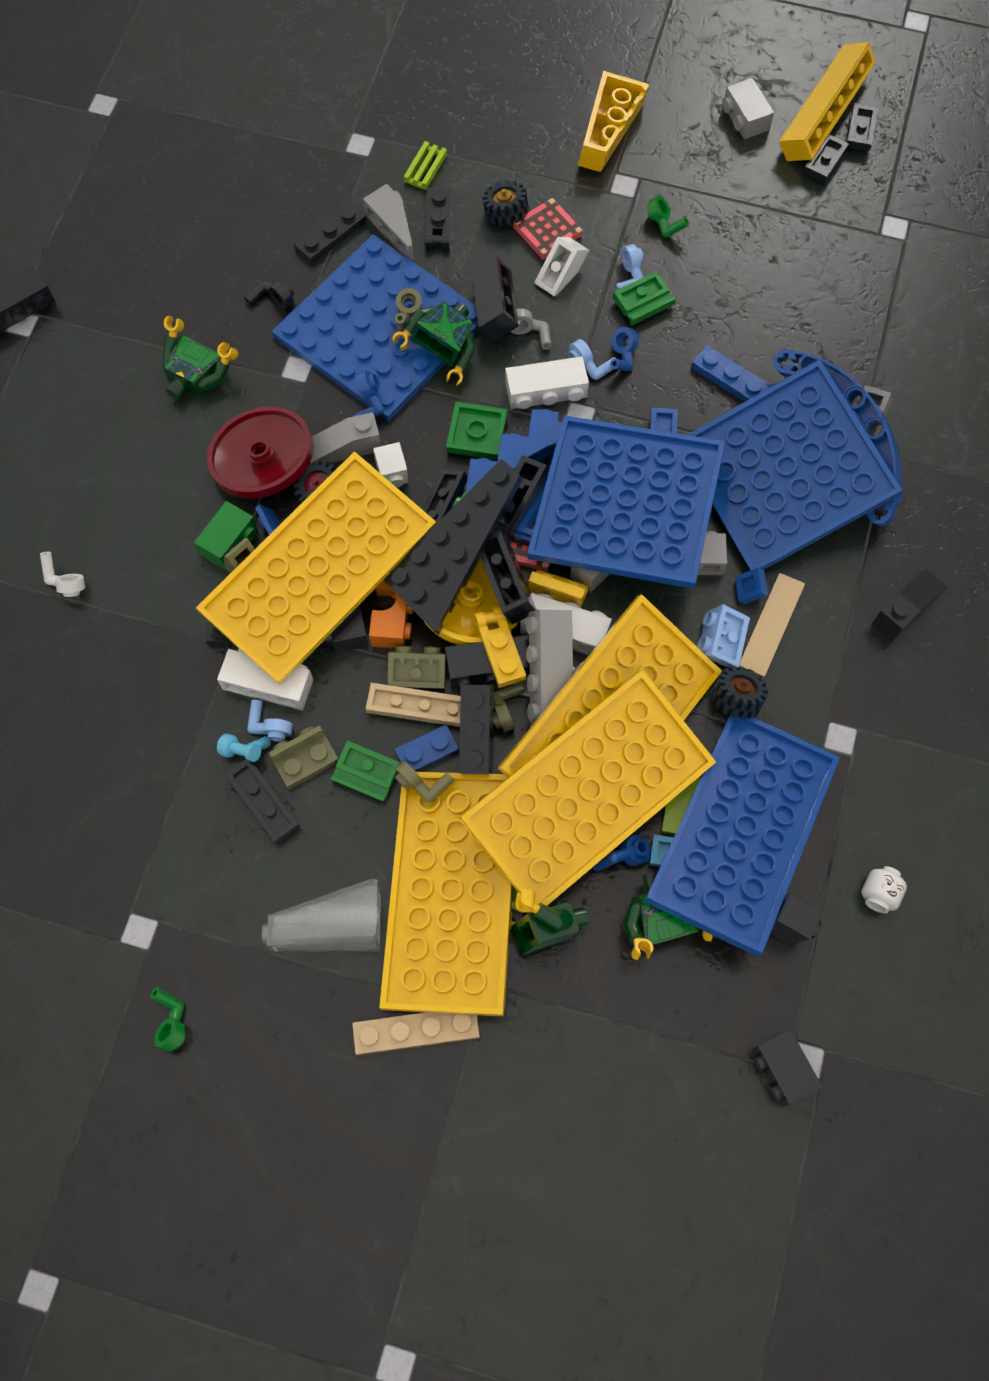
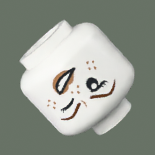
M885 866L883 869H873L869 873L861 892L866 900L865 904L879 913H888L898 909L907 890L906 882L900 877L901 873L888 866Z

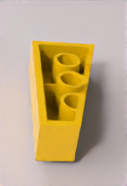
M603 71L578 166L598 172L603 170L642 108L650 84Z

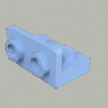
M724 604L709 610L703 618V631L697 647L710 660L729 669L731 666L739 668L750 617Z

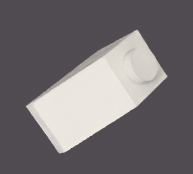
M557 237L534 283L553 296H557L578 273L589 249L570 237Z

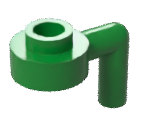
M661 195L648 201V216L659 224L664 238H668L689 226L687 217H683L669 225L668 219L671 216V210L668 202Z
M156 987L151 992L150 998L171 1010L168 1019L163 1021L157 1029L154 1044L166 1052H171L179 1048L185 1040V1026L180 1022L184 1003Z

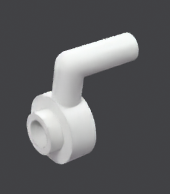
M51 552L40 553L44 582L47 585L56 586L57 592L63 593L65 597L77 596L80 594V591L85 589L83 575H55Z

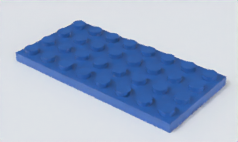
M731 713L711 755L716 763L703 773L644 902L756 957H760L840 757L754 717L749 719L747 716L745 720H742L740 715H737L735 719L731 717Z

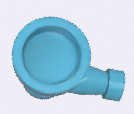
M224 734L218 740L217 752L220 756L227 758L238 754L245 756L248 761L255 762L259 759L261 750L270 747L271 742L264 736L245 745L239 743L236 736Z

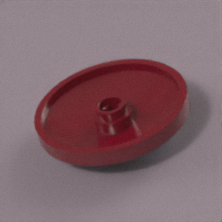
M266 406L247 410L226 422L214 435L207 451V466L216 484L230 495L240 498L270 496L292 485L307 469L313 455L312 435L305 421L298 414L286 408Z

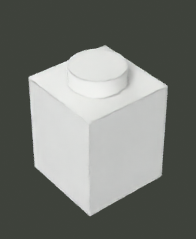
M399 442L373 448L377 470L396 488L409 483L407 467Z

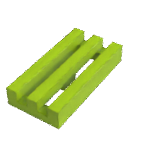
M425 141L405 173L404 182L427 190L447 156V149L442 147L439 150L437 145L433 144L431 147L429 142ZM437 156L432 166L430 167L428 173L426 174L425 178L421 182L420 179L423 176V174L427 171L433 157Z

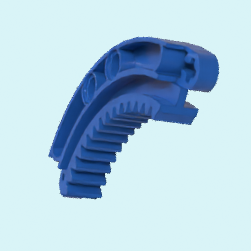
M789 349L779 351L773 359V365L784 376V379L797 373L798 369L800 371L819 359L822 361L902 488V464L898 444L883 411L870 394L852 376L822 358ZM789 358L792 362L798 363V368L792 364H787L784 368L781 363ZM858 396H863L862 402L853 406V400ZM876 426H883L880 434L872 436V431ZM902 495L884 504V510L888 512L886 516H881L880 520H878L875 511H880L882 508L880 506L867 513L868 519L879 527L889 525L895 517L897 505L901 506Z

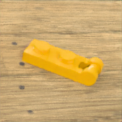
M500 606L494 607L491 612L483 613L481 611L474 613V620L498 688L526 680V673L506 617L502 614ZM496 622L498 628L489 631L487 624Z

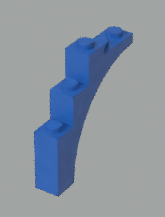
M532 409L529 436L526 437L516 433L502 434L498 461L502 459L515 470L522 455L538 462L552 458L562 422H558L559 412H552L548 409ZM487 458L471 459L466 492H469L497 462Z

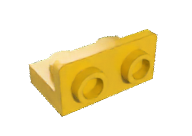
M541 570L532 571L528 582L530 594H547L556 601L562 603L571 602L577 604L580 608H582L588 592V586Z

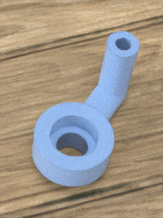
M635 244L624 246L621 249L623 265L628 272H631L633 279L615 284L616 291L643 278L640 269L643 262V253Z
M578 339L569 345V358L583 356L585 369L591 379L598 380L614 370L610 367L612 359L596 367L593 363L592 352L582 339Z
M251 700L247 731L250 734L268 735L267 739L277 742L285 741V738L291 737L293 727L291 722L282 719H265L264 723H260L263 702Z

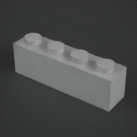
M536 610L529 612V617L526 621V630L529 634V646L526 651V657L530 664V675L527 678V689L530 692L527 716L530 720V727L573 676L572 610Z

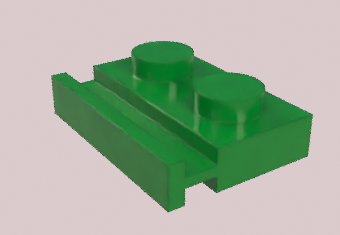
M657 271L613 293L614 301L625 317L629 318L631 325L675 305L676 301L675 296L670 294V289Z
M346 741L335 772L330 779L385 802L397 775L395 768L400 762Z

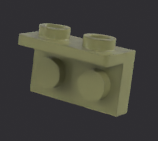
M395 646V650L388 652V685L414 688H445L446 652H440V647H424L423 651H412V646Z
M320 725L315 728L308 727L299 733V737L291 741H282L274 746L273 751L269 752L288 790L336 765L339 760Z

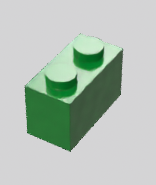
M226 501L195 540L194 544L200 556L226 570L223 565L224 556L244 538L251 542L256 535L257 526L253 516Z

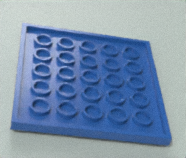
M373 234L273 329L272 335L273 338L368 408L371 407V404L361 394L356 382V375L365 370L370 371L371 374L375 373L380 382L378 396L384 407L383 413L379 416L389 422L446 364L411 340L412 334L408 338L409 346L406 350H400V346L405 342L404 338H399L395 344L393 343L394 334L399 332L395 322V316L399 313L396 306L397 294L405 288L415 289L421 296L422 308L436 307L441 302H446L453 308L459 303L463 304L469 310L467 318L472 320L473 323L470 331L475 334L479 329L476 325L477 312L473 303ZM411 301L405 303L407 308H411L414 305Z
M820 359L688 434L689 436L725 441L713 507L750 570L757 567L765 570L903 494L899 483Z
M564 415L529 544L527 558L695 589L725 441Z

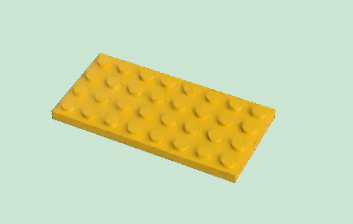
M354 451L196 609L277 684L281 685L395 569L411 549L436 525V521Z
M641 594L625 610L500 764L498 769L509 778L641 670L647 674L683 721L722 670Z
M641 670L459 819L518 893H521L523 889L532 890L536 894L534 903L538 905L543 903L547 906L714 765L716 761L647 674Z
M416 772L429 789L446 774L439 772ZM448 773L455 781L431 803L425 802L411 787L406 790L401 786L379 1008L389 1011L504 1016L513 885L459 818L508 779V777L504 774Z

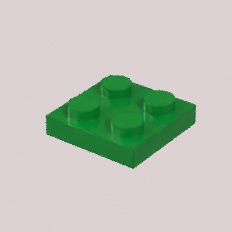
M455 402L446 452L498 460L501 435L504 434L507 419V409Z

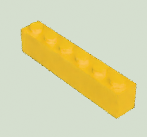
M869 42L843 45L779 141L787 161L812 160L876 63Z

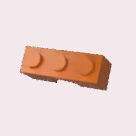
M383 580L376 587L377 596L390 597L395 603L391 608L384 611L372 610L369 632L371 647L395 648V646H405L406 639H411L412 623H407L408 614H413L414 611Z

